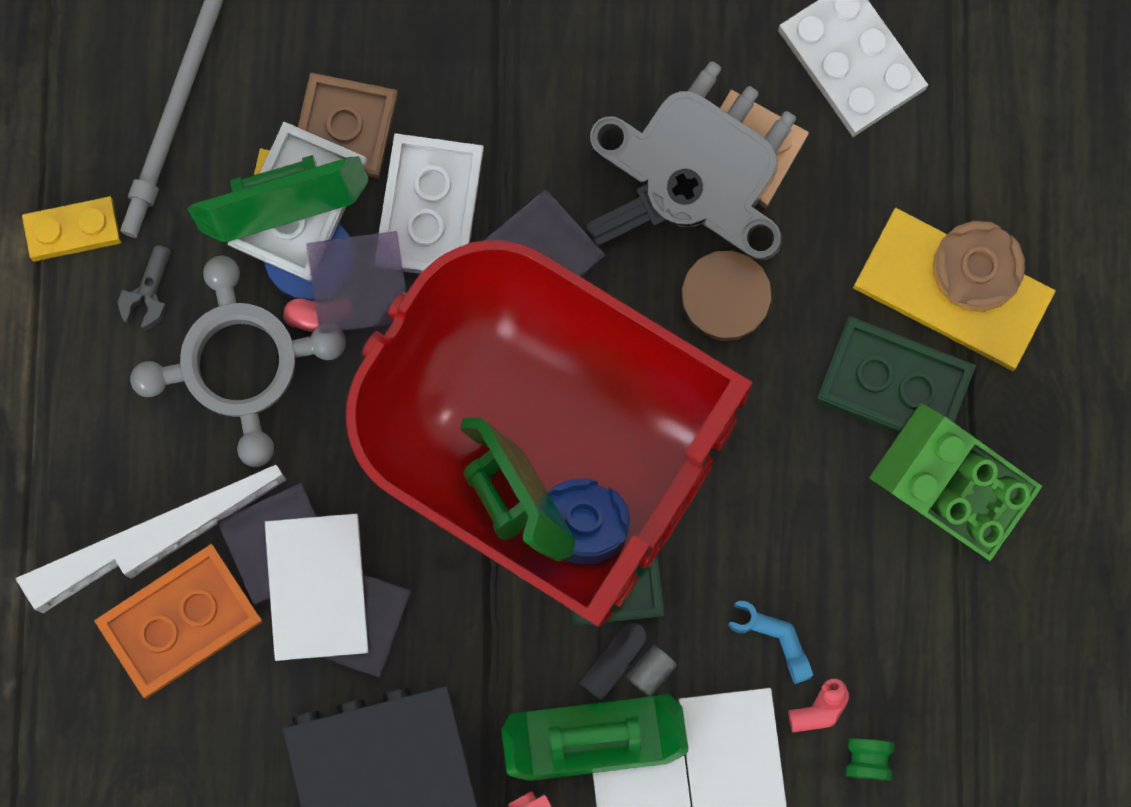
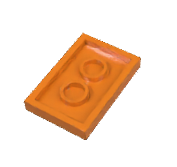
M213 544L202 549L94 620L145 699L263 622Z

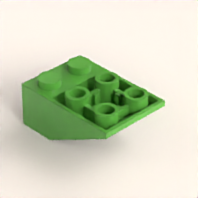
M920 403L869 477L989 561L992 560L1042 488V485L968 432L923 403Z

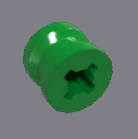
M849 738L848 749L852 756L851 763L846 766L845 776L892 781L893 771L889 768L888 763L889 756L894 753L895 743Z

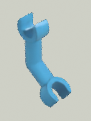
M735 602L734 606L749 613L750 621L745 625L729 622V628L736 633H746L753 630L779 638L793 683L797 684L811 679V676H813L812 669L805 653H803L793 625L789 622L757 613L754 606L749 602Z

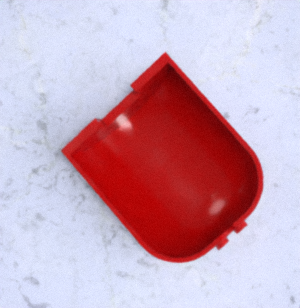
M500 240L479 241L457 247L432 262L418 276L407 294L401 292L397 295L388 310V316L394 319L392 325L385 335L378 331L374 332L365 344L362 351L365 359L352 381L346 407V425L352 450L366 474L388 494L596 626L601 627L612 616L614 611L610 609L613 604L620 607L637 585L640 578L635 572L640 566L646 569L651 566L690 506L712 469L711 466L714 459L709 456L712 448L720 451L726 444L738 421L736 420L738 413L735 411L738 407L742 409L746 404L753 382L533 248ZM462 418H483L524 451L547 492L553 486L569 479L585 478L598 481V486H602L607 490L611 487L618 492L628 506L630 527L624 546L614 557L601 563L579 565L564 560L556 561L537 552L523 540L525 526L513 538L508 540L500 539L493 529V521L474 487L469 486L463 475L468 465L474 460L480 459L490 449L476 443L460 430ZM499 469L493 474L491 481L508 511H510L520 501L504 473Z

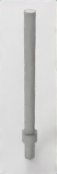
M204 0L139 180L134 179L130 188L128 198L131 202L120 232L124 235L137 238L148 206L152 207L159 191V188L156 186L223 0Z

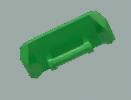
M314 155L303 157L300 162L247 178L240 176L230 179L231 193L192 204L187 209L202 233L218 241L229 242L351 205L358 199L367 185L368 176L359 156L347 157L317 166Z
M462 418L460 430L476 443L490 449L480 459L474 460L468 465L463 475L469 486L474 487L493 521V529L497 536L502 540L511 539L521 532L525 526L523 540L537 552L556 561L571 557L575 547V538L524 451L485 419ZM499 469L504 473L520 501L510 511H508L491 481L493 474Z
M670 694L509 714L501 728L508 775L528 781L664 765L685 756L689 748L683 708Z

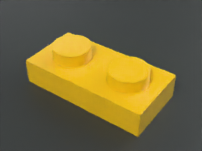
M111 196L22 215L29 256L33 262L122 243L114 201Z

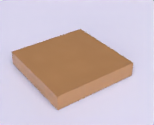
M310 73L298 128L365 156L367 162L364 169L367 176L379 179L398 91Z

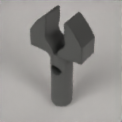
M156 245L153 248L140 287L131 292L121 291L118 307L127 325L130 324L133 309L137 305L142 304L143 300H145L148 307L141 324L144 331L154 327L164 318L167 306L165 303L159 302L156 292L171 251L165 246Z

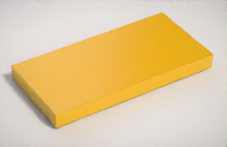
M895 208L853 289L1014 371L1056 290L1024 274V278L1015 295L1001 307L986 312L967 311L952 304L939 290L933 274L934 255L942 239L948 234Z

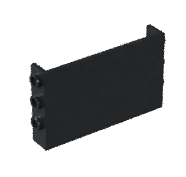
M447 686L411 695L409 688L394 690L382 694L383 703L366 707L364 699L338 705L339 714L320 718L319 711L309 712L292 717L293 726L282 728L301 807H478Z

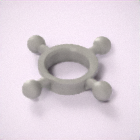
M219 255L211 258L203 270L206 284L216 291L219 307L202 315L189 329L181 348L180 364L162 367L153 361L141 362L132 370L130 382L137 394L143 397H154L159 395L166 385L185 381L192 395L206 408L221 415L240 417L244 435L239 440L237 446L239 458L248 466L260 467L271 460L274 454V444L272 439L262 432L258 413L271 407L286 392L293 378L295 358L315 354L323 360L336 359L345 350L346 337L339 327L332 324H324L317 327L310 337L292 340L285 326L269 311L251 304L236 303L234 286L239 280V267L232 258ZM236 324L252 325L264 330L275 341L279 353V366L272 383L262 393L245 400H229L214 394L205 385L200 372V358L207 341L219 330Z

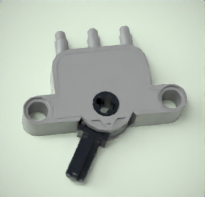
M711 61L704 70H701L688 91L672 94L662 103L643 133L614 116H606L599 119L593 125L590 132V141L593 148L604 159L644 186L636 189L640 197L588 222L587 230L591 239L597 246H602L652 221L655 227L667 222L679 227H696L702 224L754 259L768 260L774 257L782 245L780 230L771 219L754 208L774 180L778 169L776 152L790 133L791 127L796 121V116L785 111L780 119L775 121L765 138L742 123L754 106V101L759 95L757 90L751 86L746 87L727 113L705 99L721 71V67ZM609 128H619L624 133L622 145L615 150H606L601 144V137ZM683 178H687L690 183L698 182V186L693 188L694 197L687 200L683 195L676 196L675 194L681 188L679 181ZM766 227L773 232L774 241L769 249L756 251L750 247L749 236L755 228Z

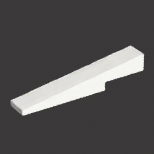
M274 465L15 579L34 610L45 613L117 566L120 567L124 575L132 579L285 482L286 479L278 466Z

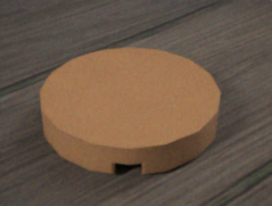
M971 221L955 227L942 239L934 255L933 274L939 290L952 304L967 311L986 312L1001 307L1015 295L1024 278L1025 258L1019 242L1012 235L1002 230L1000 226L992 222Z
M732 250L715 251L700 258L687 272L681 290L682 309L689 323L698 331L700 330L703 334L719 341L739 340L753 333L766 318L772 300L770 281L763 268L751 257Z

